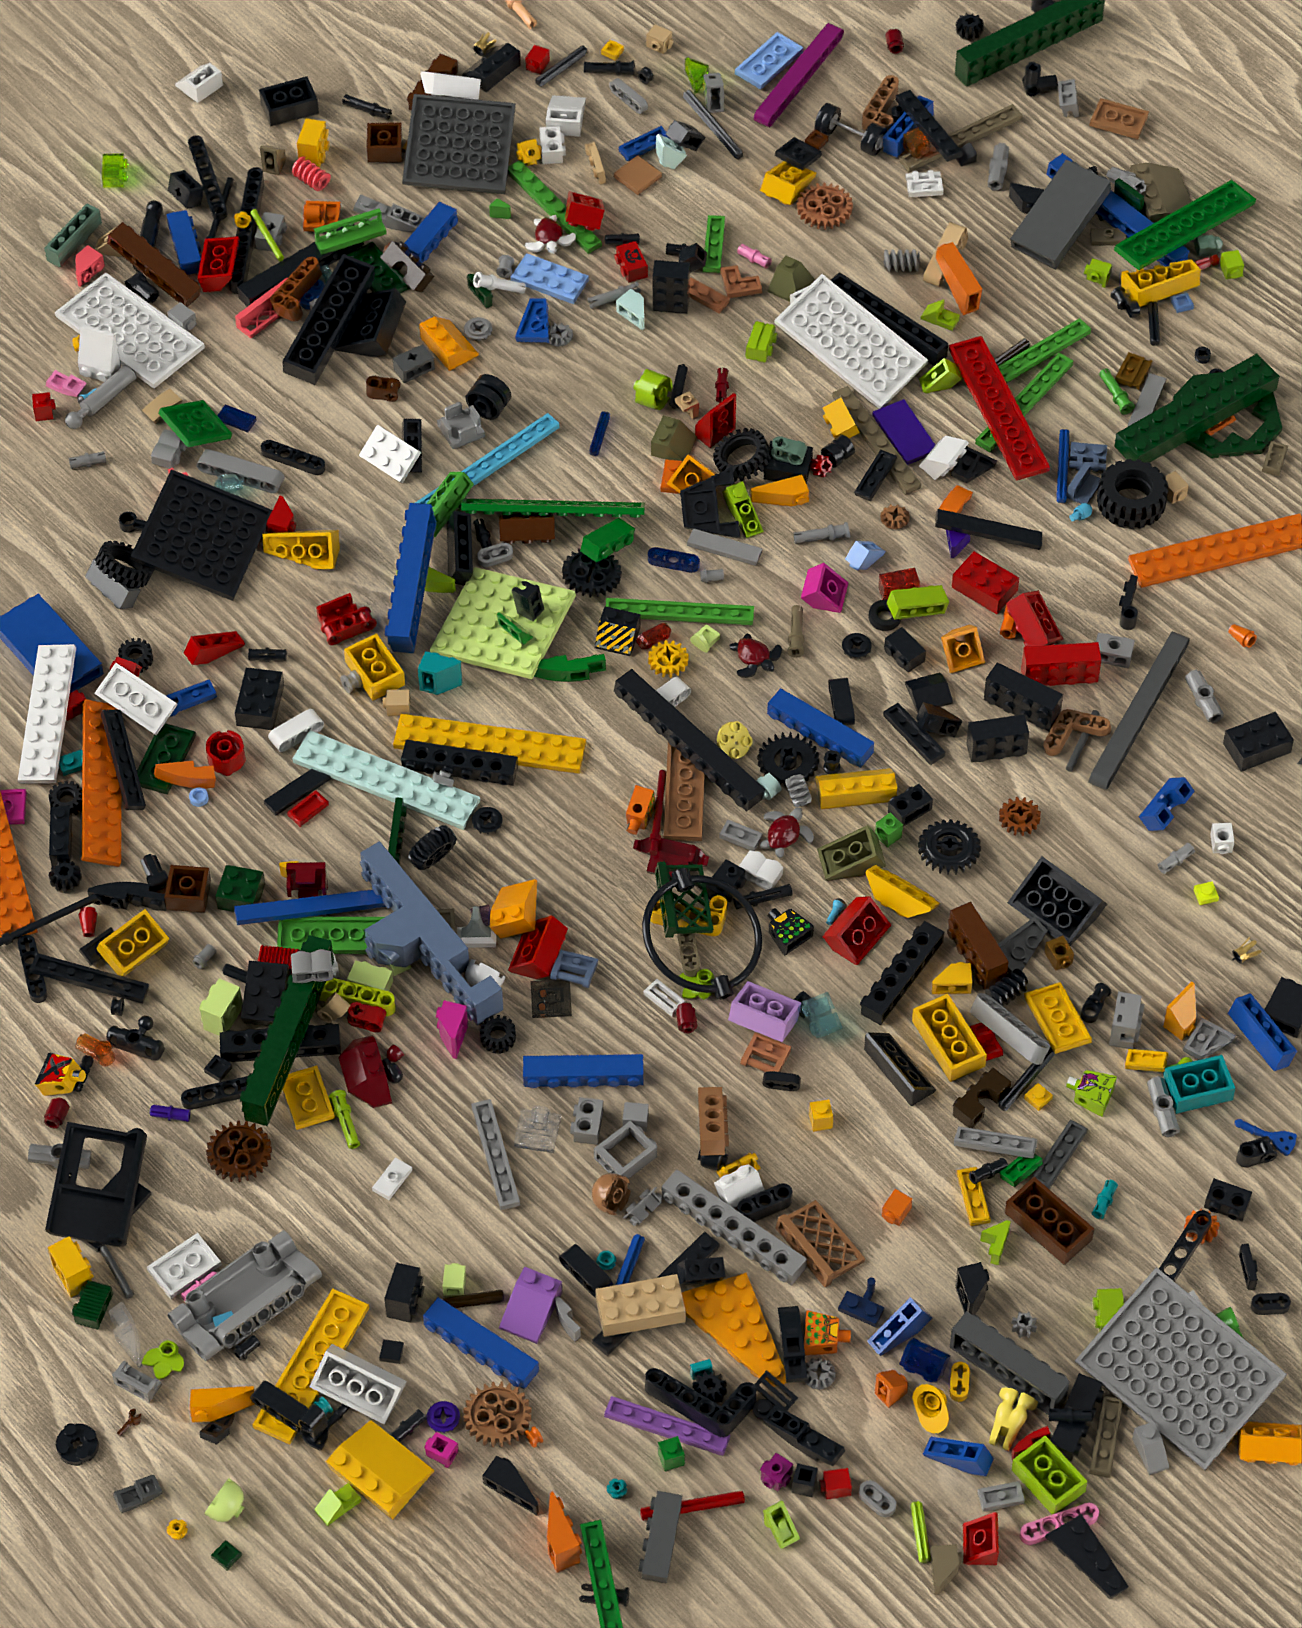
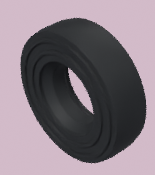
M887 599L878 600L871 605L868 617L874 628L881 631H890L898 627L901 619L894 620L892 616L888 620H883L878 616L881 611L891 612L887 605Z

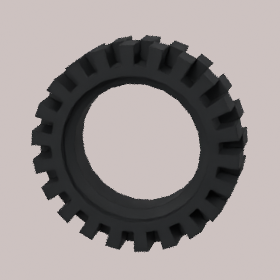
M743 428V432L738 429L735 435L733 432H730V437L724 436V442L719 441L717 443L719 447L714 449L713 461L718 471L721 473L727 468L732 467L734 482H737L738 478L740 482L744 481V477H747L749 480L751 479V474L757 476V470L762 472L764 470L762 465L767 466V460L771 458L769 455L771 450L764 435L758 430L755 432L752 428L749 431L747 428ZM745 445L757 447L756 453L748 461L738 465L727 463L729 455L737 448Z
M118 541L104 542L95 559L98 569L102 570L104 575L108 574L109 579L114 578L115 582L118 583L120 581L124 586L126 584L132 588L133 586L136 588L146 586L154 569L130 560L134 550L131 548L132 545L128 544L125 546L124 542L119 544ZM117 560H120V561H122V562L127 563L128 565L132 566L134 569L122 565V564L119 563Z

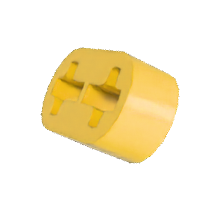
M956 1362L951 1368L949 1394L951 1399L956 1402H962L968 1397L970 1368L965 1362ZM958 1369H962V1379L958 1378ZM957 1385H961L962 1392L960 1395L956 1391Z

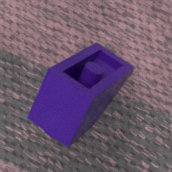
M946 530L950 558H955L970 542V535Z

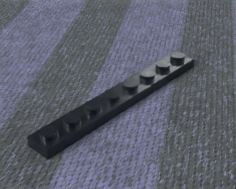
M704 1231L657 1278L678 1275L677 1264L683 1260L709 1258L720 1248V1243ZM601 1331L592 1340V1344L608 1356L632 1332L604 1337L603 1331Z

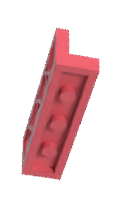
M287 278L235 316L236 327L249 338H253L281 317L272 310L273 306L270 298ZM269 315L267 320H259L261 316ZM256 325V328L252 331H249L246 327Z

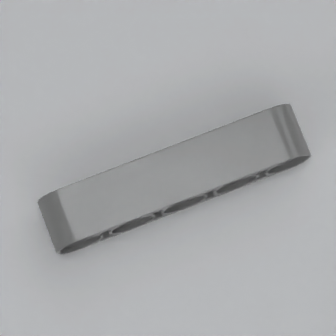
M210 449L204 450L196 465L203 473L273 494L278 492L285 479L284 474L279 470Z
M978 993L970 1013L1027 1060L1041 1065L1048 1053L1050 1044L991 996L985 993Z

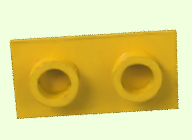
M748 1153L721 1167L716 1173L721 1178L724 1175L733 1173L743 1165L749 1164L757 1171L761 1167L757 1163V1155L755 1153Z

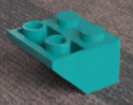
M425 651L418 666L420 691L439 695L461 686L463 683L461 660Z

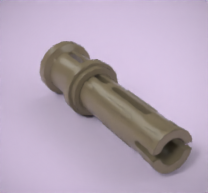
M794 605L791 608V633L788 636L790 644L787 653L791 657H801L804 654L802 647L804 642V635L802 634L803 607Z

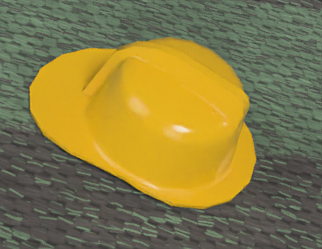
M921 1384L914 1390L912 1398L919 1421L926 1431L933 1434L940 1433L945 1430L949 1421L946 1395L941 1389L933 1385Z

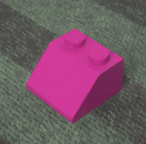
M821 563L808 569L801 599L812 608L839 613L842 611L848 582L828 565Z
M444 1000L442 1007H438L436 1012V1018L438 1019L437 1029H439L440 1038L452 1058L457 1059L468 1029L467 1006Z

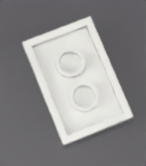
M377 425L359 456L403 483L421 452Z
M196 1233L147 1266V1271L168 1297L172 1299L195 1284L196 1280H201L222 1264L201 1236Z

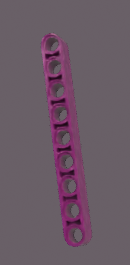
M830 23L824 26L758 107L754 114L755 122L769 128L775 123L841 41L844 29Z

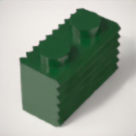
M91 1280L87 1281L86 1286H82L79 1294L80 1300L78 1304H74L72 1309V1315L76 1324L91 1327L92 1329L95 1328L96 1330L99 1329L113 1296L112 1286Z

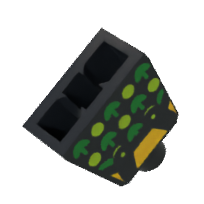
M774 908L768 913L767 916L771 919L769 934L784 956L813 937L814 926L794 910L788 909L781 914Z

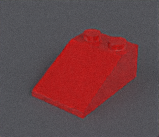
M569 191L565 220L568 224L575 227L582 225L590 231L600 230L605 211L602 199Z
M735 393L707 412L695 425V435L709 448L736 429Z

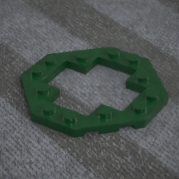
M1221 373L1193 375L1173 396L1172 401ZM1274 392L1258 400L1259 403L1252 410V415L1261 419L1264 423L1248 440L1232 432L1222 443L1202 432L1185 443L1210 458H1219V455H1229V457L1244 456V453L1262 454L1270 445V442H1273L1282 432V423Z

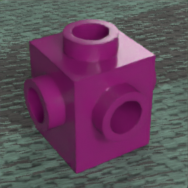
M776 1452L770 1461L766 1460L760 1468L762 1483L767 1488H773L777 1492L782 1486L786 1487L792 1478L793 1463Z

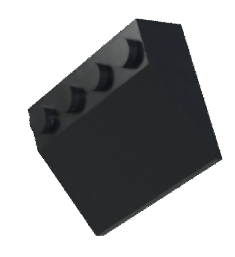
M396 288L367 293L335 351L370 357L386 355L406 304Z
M1041 856L1007 902L1027 918L1032 919L1036 917L1054 938L1063 935L1070 946L1098 918L1107 906L1105 901L1043 856Z

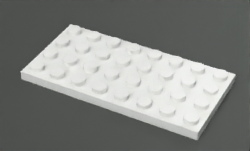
M106 272L55 312L58 319L79 334L82 324L115 333L120 364L122 366H129L137 377L154 389L205 348L202 341Z
M823 274L791 303L774 322L879 409L883 408L928 363V359Z

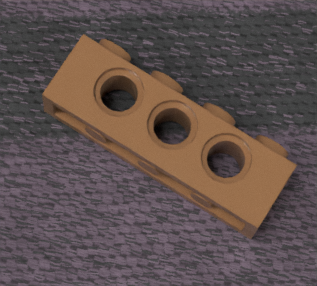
M698 1087L701 1156L725 1155V1147H729V1134H725L728 1133V1121H724L728 1120L727 1108H723L727 1107V1095H723L722 1087Z

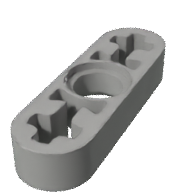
M616 78L609 83L613 94L635 112L641 114L648 109L645 99L621 79Z

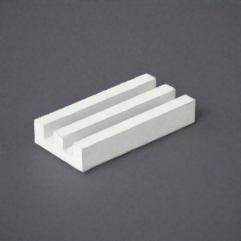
M658 979L644 990V995L671 1017L675 1016L679 1004L686 1003L684 999ZM655 986L661 989L664 993H666L678 1004L676 1005L674 1002H672L664 993H661L659 990H657Z

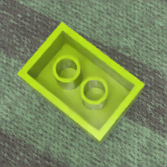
M1043 1436L1013 1459L1011 1471L1052 1515L1059 1513L1086 1492L1088 1481L1046 1436Z

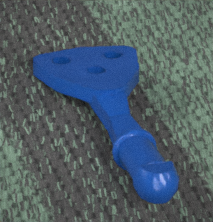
M1242 1119L1235 1120L1234 1124L1237 1128H1241L1251 1135L1270 1137L1275 1148L1285 1156H1288L1295 1147L1297 1137L1295 1133L1287 1131L1267 1132Z

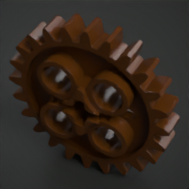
M238 1120L234 1126L232 1122H229L228 1128L222 1125V1131L215 1130L216 1136H210L211 1142H207L208 1149L206 1150V1155L208 1156L207 1161L210 1163L211 1170L215 1169L216 1175L222 1173L223 1180L229 1176L230 1182L234 1178L241 1182L242 1177L249 1181V1175L256 1178V1172L263 1173L262 1166L268 1167L267 1160H271V1140L268 1139L267 1132L263 1133L262 1127L256 1130V1123L249 1126L248 1121H246L244 1125H241Z

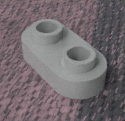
M500 543L483 548L477 554L478 563L483 567H490L507 562L513 557V547L508 543Z
M868 1480L860 1485V1499L881 1517H890L895 1513V1499L879 1484ZM867 1492H872L873 1495H872V1496H868V1495H866V1493H867ZM886 1505L889 1508L887 1510L882 1509V1506Z

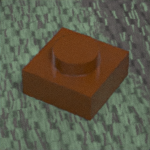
M814 129L806 137L805 143L820 150L828 142L829 136Z

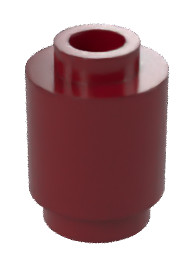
M899 29L887 31L885 37L888 50L892 54L901 53L904 48L902 32Z
M691 1003L679 1004L676 1010L678 1030L686 1034L692 1033L698 1027L695 1008Z
M58 1097L50 1101L44 1115L45 1125L57 1129L63 1124L70 1108L65 1099Z

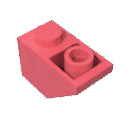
M89 245L76 254V277L80 287L89 282L94 275L105 267L103 255Z

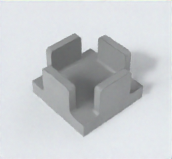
M460 402L445 407V417L437 420L439 429L452 449L485 437V431L481 427L480 415L473 405L462 410Z

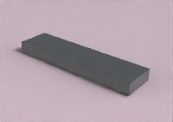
M1070 1119L1044 1158L1043 1164L1036 1170L1032 1178L1036 1177L1050 1189L1087 1134L1088 1128Z

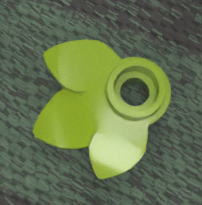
M701 969L697 972V976L688 977L682 973L679 977L693 983L711 985L710 981L714 979V974L708 969ZM684 988L682 997L693 999L699 995L701 999L705 1000L712 993L696 992Z
M167 1340L162 1342L158 1348L150 1349L143 1357L142 1364L154 1366V1375L157 1379L161 1380L166 1378L172 1370L181 1372L184 1366V1359L179 1354L177 1344ZM167 1350H172L169 1354L165 1353Z

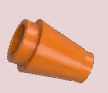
M1236 624L1229 628L1228 633L1243 647L1250 648L1256 642L1257 636L1254 631Z

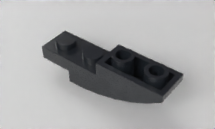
M113 882L88 888L87 891L88 896L96 895L98 901L94 902L96 905L102 904L111 906L114 909L121 908L127 910L130 903L137 907L144 906L155 911L167 910L165 894L152 892L151 885L146 883Z
M779 1307L778 1318L786 1383L807 1381L799 1307Z
M777 1405L763 1419V1422L782 1439L817 1462L820 1459L833 1467L845 1452L844 1446L811 1429L808 1422Z

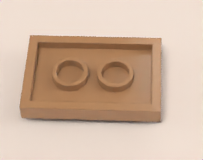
M1100 98L1090 120V126L1139 139L1149 116V111Z

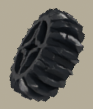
M446 825L436 827L415 843L409 851L408 858L418 870L430 868L437 862H440L453 849L457 838L454 832Z

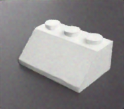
M421 71L425 93H429L432 96L444 95L454 98L479 99L481 79Z

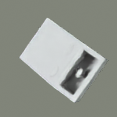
M552 95L547 109L546 127L560 126V132L564 133V136L580 137L586 98Z

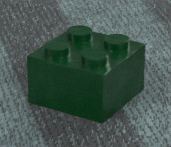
M226 865L215 896L217 909L234 912V906L259 903L265 887L264 872Z

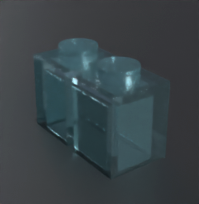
M828 992L802 1001V1011L809 1018L811 1023L809 1028L813 1036L815 1035L816 1038H820L843 1029L837 1013H832L831 1009H834V1005Z

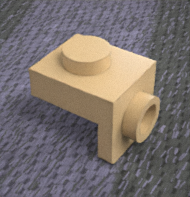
M690 391L675 398V403L683 412H687L692 419L699 417V402Z

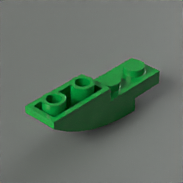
M595 654L567 661L566 655L542 659L534 677L559 682L590 680L589 673L606 670L605 655Z

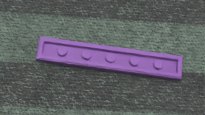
M611 1396L604 1413L605 1418L669 1439L678 1436L681 1443L724 1456L730 1440V1435L718 1437L696 1423Z

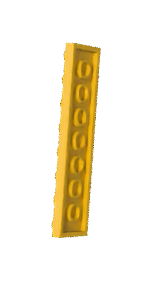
M332 1288L275 1386L309 1408L320 1394L319 1391L311 1388L310 1385L326 1350L332 1344L344 1350L347 1348L368 1312L369 1304ZM263 1409L260 1410L252 1424L254 1429L289 1445L297 1434L296 1431Z

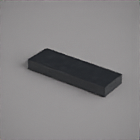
M880 449L854 491L855 495L871 501L897 460L896 455Z

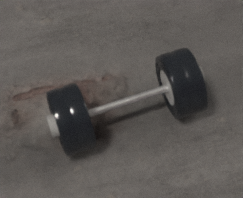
M825 103L821 107L815 120V130L829 136L838 125L863 136L860 144L862 152L868 153L871 156H876L883 147V136L887 133L885 127L871 123L865 133H862L839 122L841 109L838 106Z

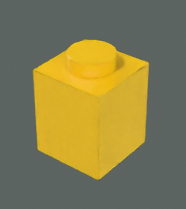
M829 1099L809 1103V1117L813 1132L833 1128V1113Z

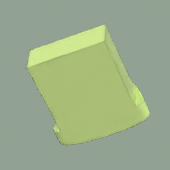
M706 624L690 638V642L701 651L707 653L710 650L709 648L720 639V633Z

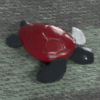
M748 633L738 643L735 642L729 645L732 651H738L739 659L748 665L746 668L737 671V675L741 678L753 677L756 674L757 667L773 672L774 663L772 661H777L782 654V647L779 644L769 651L765 644L752 639Z

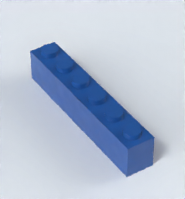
M781 688L768 702L767 714L772 719L784 723L788 728L796 730L803 737L810 738L821 747L839 752L841 757L852 765L861 768L874 753V742Z
M643 1054L523 1056L524 1087L530 1088L546 1086L551 1088L558 1086H569L572 1088L578 1086L617 1087L619 1085L635 1087L644 1085Z
M439 1297L423 1315L424 1326L428 1331L438 1333L445 1342L458 1346L462 1353L470 1354L479 1364L487 1365L496 1375L504 1376L515 1387L519 1386L525 1390L539 1372L538 1361Z

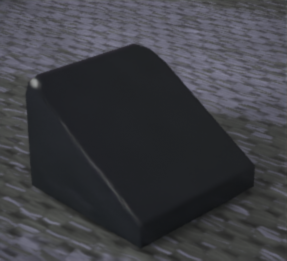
M970 142L960 148L962 150V157L956 159L960 166L976 162L977 152Z

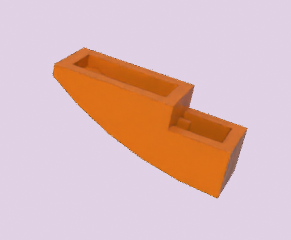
M193 761L155 764L154 776L162 781L189 788L215 787L216 777L213 765L194 767Z

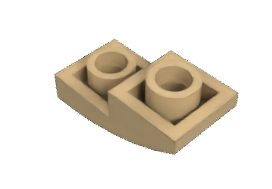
M170 388L152 400L142 411L156 424L162 418L158 414L160 408L178 405L183 400Z

